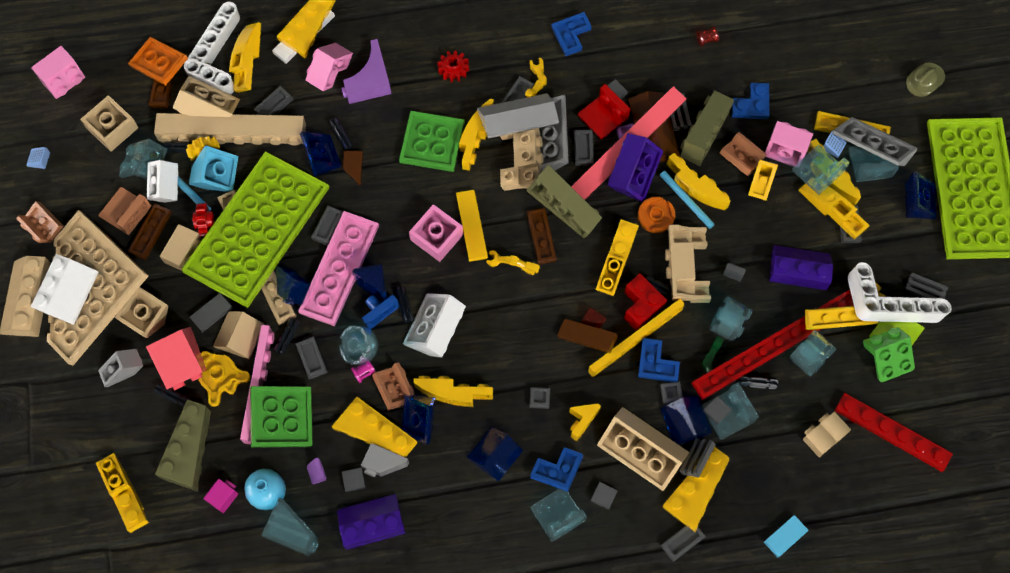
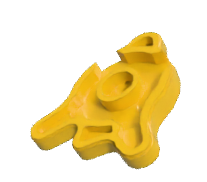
M208 351L201 353L207 371L202 372L203 377L198 380L207 390L208 403L212 407L220 404L223 391L232 395L235 393L238 384L250 381V373L238 369L228 356L216 355Z

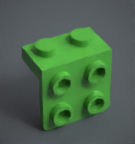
M899 327L889 329L887 332L873 335L863 340L864 347L874 355L877 378L880 382H885L914 370L911 337Z

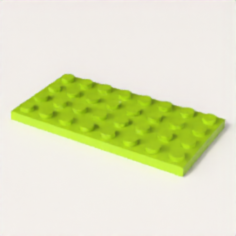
M929 119L927 121L946 259L1010 258V161L1003 119Z
M265 151L183 266L182 272L248 308L329 190V185Z

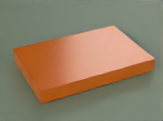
M149 37L128 64L133 69L166 86L188 57L180 51Z

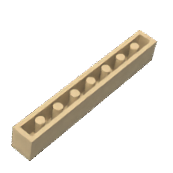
M157 113L154 134L158 141L163 143L192 142L197 138L209 136L210 139L215 137L219 144L253 143L261 145L262 143H270L272 145H280L283 143L299 145L305 144L306 122L304 116L232 115L231 117H207Z

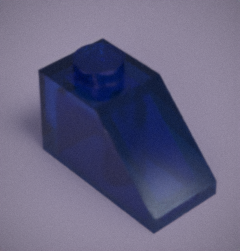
M277 266V294L288 305H294V303L302 305L311 284L294 270Z

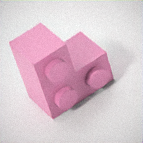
M337 43L317 48L312 56L313 61L307 69L306 81L322 91L332 88L337 73L348 68L353 53Z

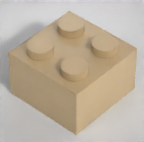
M109 95L80 119L87 130L109 151H113L139 128L134 119Z

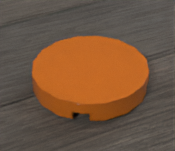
M650 197L640 205L638 221L646 231L663 233L668 230L669 225H673L675 209L669 201L664 200L662 197Z

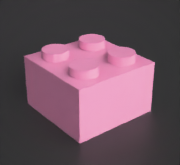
M62 46L31 67L43 85L56 99L65 95L68 90L81 83L85 78L75 60Z
M777 121L765 150L766 157L799 168L807 153L813 133L803 128L793 127L789 123Z
M434 204L409 231L410 240L439 262L464 235L463 226Z

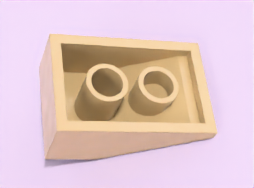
M188 76L178 93L173 108L179 113L189 116L231 117L240 99L192 76Z

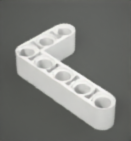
M225 2L220 7L184 63V69L188 76H192L228 94L234 92V83L231 76L211 66V64L240 20L239 12L233 2Z
M858 263L848 274L857 317L863 321L938 323L952 310L950 303L942 298L879 297L872 269L867 263Z

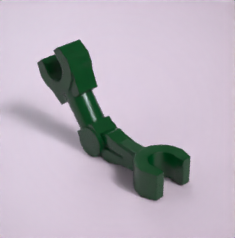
M719 336L715 338L709 353L702 361V366L706 373L714 370L712 361L724 342V339Z

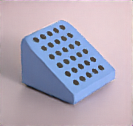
M832 130L823 146L825 152L838 158L847 142L832 134Z
M46 147L31 149L27 167L45 169L50 155L49 150Z

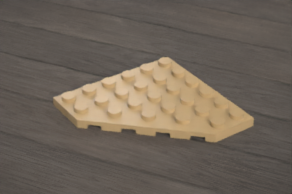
M80 210L77 211L55 237L54 247H56V254L90 267L99 273L75 324L73 325L48 315L50 333H47V342L72 366L149 276Z

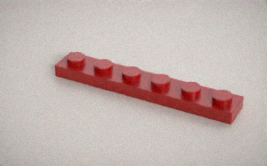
M846 393L843 394L834 410L941 472L945 470L953 455L948 450Z

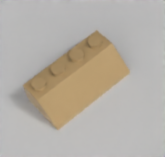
M25 256L14 261L0 327L1 335L39 337L43 312L32 308L31 305L51 265V262L46 257Z
M624 407L614 416L597 444L598 447L662 491L665 490L689 454L687 450Z

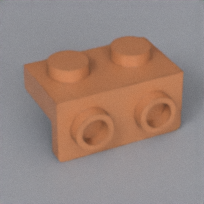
M740 132L720 151V154L726 160L730 161L747 176L756 170L759 160H764L766 157L765 152Z
M35 201L25 216L18 215L16 217L21 223L20 226L27 230L38 243H52L64 227L41 202Z
M399 362L395 363L392 368L373 374L372 377L388 410L407 405L415 397L414 389L409 384L405 370Z

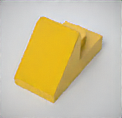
M759 160L748 193L749 196L767 200L778 164Z
M591 404L570 408L569 412L580 420V422L576 420L570 429L572 431L571 438L575 441L579 440L600 411L601 405Z

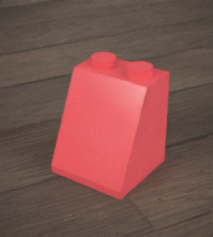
M191 327L181 329L146 346L166 389L173 387L176 390L185 385L184 381L191 378L193 382L203 377L202 372L207 371Z

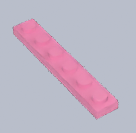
M261 325L250 387L263 386V381L267 380L268 371L266 370V364L270 362L271 351H269L270 344L274 342V332L268 325ZM250 389L240 437L241 441L245 444H251Z

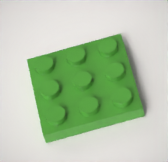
M410 111L399 159L400 163L454 172L459 142L465 124L464 119Z
M251 386V447H311V387Z

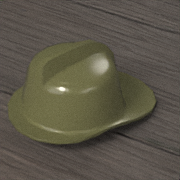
M934 63L920 65L908 76L906 81L907 89L915 96H928L945 81L944 70Z

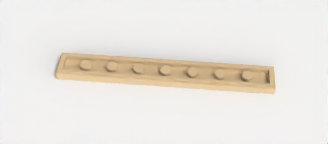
M235 190L217 197L223 210L235 195ZM273 270L261 289L278 324L281 325L289 321L290 318H295L296 315Z

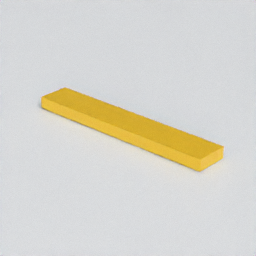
M681 299L677 300L613 348L611 353L605 354L589 366V374L592 377L596 376L640 343L643 338L648 337L683 310L684 302Z

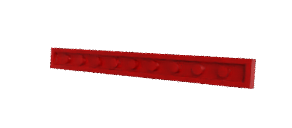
M846 291L817 309L854 306L851 291ZM804 316L692 382V385L701 399L704 400L822 329L807 330Z

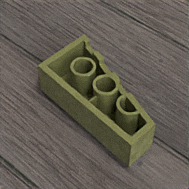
M715 90L712 96L708 95L704 102L705 108L703 111H699L695 125L692 124L688 137L683 140L680 146L682 150L680 157L701 166L732 108L734 99Z
M549 165L544 168L526 190L583 238L588 236L602 219L599 212L591 207Z
M187 400L155 473L162 480L197 492L199 476L202 470V457L205 452V439L211 411L205 405Z

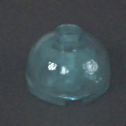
M350 326L342 333L340 339H343L342 345H339V350L345 362L359 365L365 364L375 357L378 350V340L371 329L364 326Z

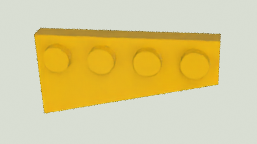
M309 0L277 35V39L306 58L310 46L315 41V36L321 30L322 23L336 0Z
M358 397L353 400L332 425V428L338 432L346 433L348 436L363 440L370 445L371 443L405 458L417 444L414 438Z
M714 447L700 477L687 476L664 503L663 508L696 532L709 500L714 494L716 485L720 481L729 462V457Z

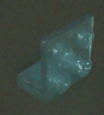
M150 139L129 145L126 149V158L120 165L119 177L125 178L138 175L147 180L148 162L164 161L167 148Z
M817 145L793 167L792 171L820 195L846 171L850 162L845 158L838 162L820 145Z
M853 146L848 149L856 182L892 178L899 169L898 165L859 146Z
M739 383L732 385L729 391L718 396L732 411L718 425L707 416L720 440L755 423L759 418ZM714 399L704 403L701 406L702 410H704Z
M562 489L554 491L530 508L551 542L583 523L587 518L585 512L579 510L570 494Z

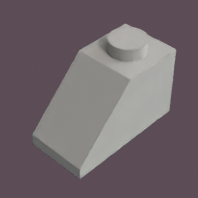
M137 349L116 351L98 370L104 387H109L134 376L143 367L142 359Z
M371 443L361 466L365 470V474L372 477L376 475L382 477L407 467L409 461L403 456Z

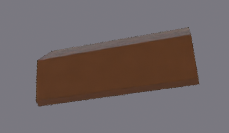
M647 91L628 99L634 124L664 96V93ZM669 117L648 137L650 141L663 150L659 162L668 161V157L673 153L678 157L680 156Z

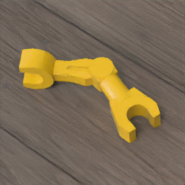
M539 58V65H534L533 61H530V69L534 74H537L538 80L532 89L529 88L525 92L527 97L537 96V92L547 84V78L543 73L544 62L542 58Z
M490 251L489 254L494 259L486 261L491 267H496L500 263L517 266L530 275L538 273L540 268L538 264L525 262L514 255L510 257L500 256L496 251Z

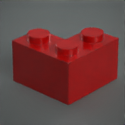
M638 274L626 285L624 293L635 304L626 311L624 319L637 331L665 308L667 299L641 274Z

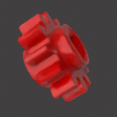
M456 50L453 55L449 51H447V57L441 55V61L437 63L438 72L440 75L443 74V80L449 77L451 83L454 78L460 82V76L466 78V72L469 71L468 58L464 59V53L458 56Z
M207 203L196 204V212H193L194 228L198 229L200 237L206 236L214 224L213 212L209 211Z

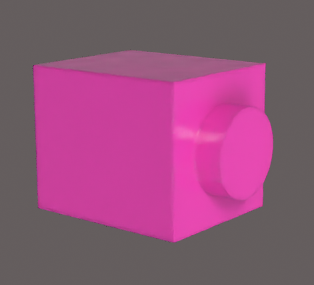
M218 479L203 499L224 514L238 493L234 490L236 486L227 479L225 482Z

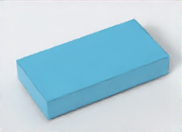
M794 515L764 543L779 558L809 530Z

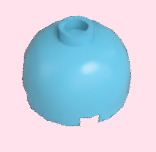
M260 469L249 475L245 482L244 491L246 499L251 505L260 510H269L275 508L283 500L286 486L279 473L271 469Z

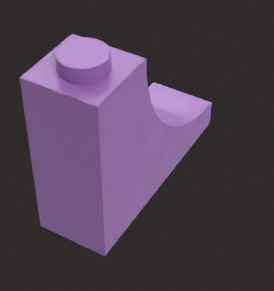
M378 39L370 40L371 54L364 68L356 75L343 80L345 87L341 88L344 98L348 97L349 104L391 94Z

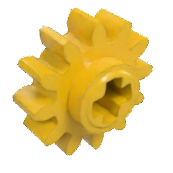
M209 136L193 140L192 144L187 145L186 152L188 158L191 161L197 159L204 146L220 149L218 140L215 137L210 139Z

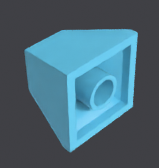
M204 146L192 165L189 185L206 190L232 191L238 156Z

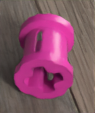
M366 359L365 363L360 366L351 368L359 383L376 372L369 359Z

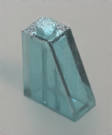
M278 498L261 536L309 557L317 549V536L282 498Z

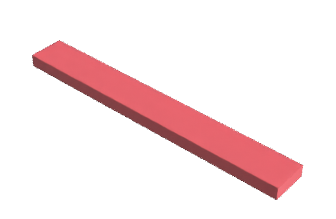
M673 86L571 187L586 200L612 174L627 133L648 138L686 101V98Z

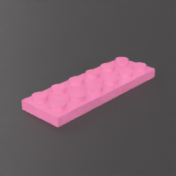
M345 211L343 212L299 308V314L332 326L336 325L379 228V223Z

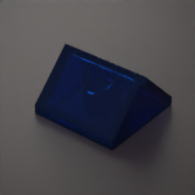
M311 132L300 133L314 176L341 167L331 135Z
M913 172L905 183L906 218L936 219L935 184L918 172Z
M382 264L355 268L352 271L355 282L359 287L372 296L374 295L381 302L388 298L386 278Z
M405 395L402 430L415 440L426 445L430 444L433 436L436 397Z
M698 396L682 397L661 408L671 438L676 444L679 445L712 434Z
M491 427L467 458L499 482L523 450L508 434Z

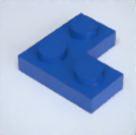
M585 12L553 23L551 26L565 56L582 51V45L577 35L591 30V24Z
M751 83L750 99L733 98L732 118H769L768 83Z
M643 338L638 377L678 382L680 362L660 359L662 340Z
M564 447L557 464L538 458L531 472V479L568 492L583 459V454Z

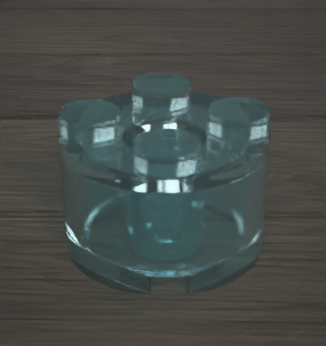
M727 296L723 301L726 303L725 306L719 307L710 326L712 327L709 330L729 341H734L736 337H740L744 330L742 324L745 320L749 319L753 310Z
M814 330L808 336L809 339L802 342L789 358L810 377L837 350L817 330Z

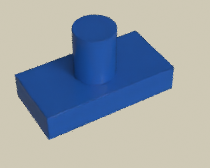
M374 295L370 296L365 303L372 311L362 318L363 322L369 330L400 307L398 300L394 295H391L384 302L380 303Z

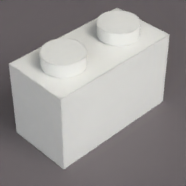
M162 160L148 162L147 200L164 203L177 201L178 164Z

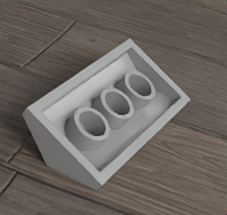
M548 94L477 108L488 138L559 124L554 101Z
M565 95L552 98L559 124L539 128L543 146L540 147V152L543 155L541 171L547 165L553 170H557L569 163Z
M853 117L833 130L832 133L898 166H905L917 151V147Z

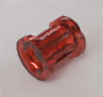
M715 26L705 31L698 30L696 33L700 46H704L705 43L719 41Z

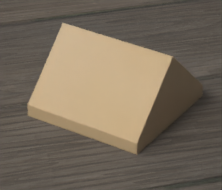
M139 287L120 309L115 318L143 337L148 338L165 325L169 305Z
M228 311L213 347L250 359L259 339L261 325H264V323L244 312Z

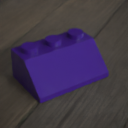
M627 133L620 154L616 159L613 172L609 177L608 186L621 194L643 202L663 150L646 137Z
M773 245L770 282L827 290L832 282L833 262L830 254Z
M396 494L337 510L341 538L346 550L406 534Z

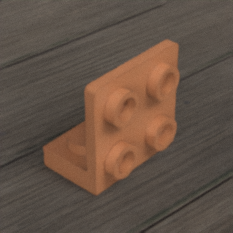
M120 187L100 212L99 217L125 234L130 235L151 208V205L143 195L139 194L136 196Z

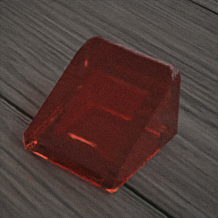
M590 308L581 323L601 329L606 322V317Z

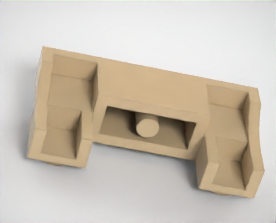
M539 128L500 136L502 140L513 138L514 167L500 169L501 187L504 191L528 189L541 173L543 155L540 152V147L543 146Z
M669 225L668 227L669 248L665 250V260L669 261V267L666 268V278L670 279L672 301L681 299L682 301L690 300V303H710V281H695L694 249L707 248L706 227H685L681 225Z

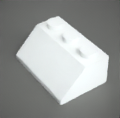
M56 254L31 307L74 325L99 272Z
M427 293L403 344L429 356L442 357L447 350L449 341L455 333V328L466 306L451 295Z

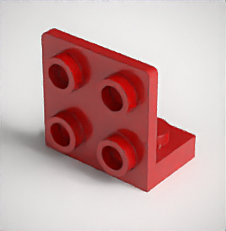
M605 84L600 88L599 97L578 113V117L603 140L629 119L630 108Z

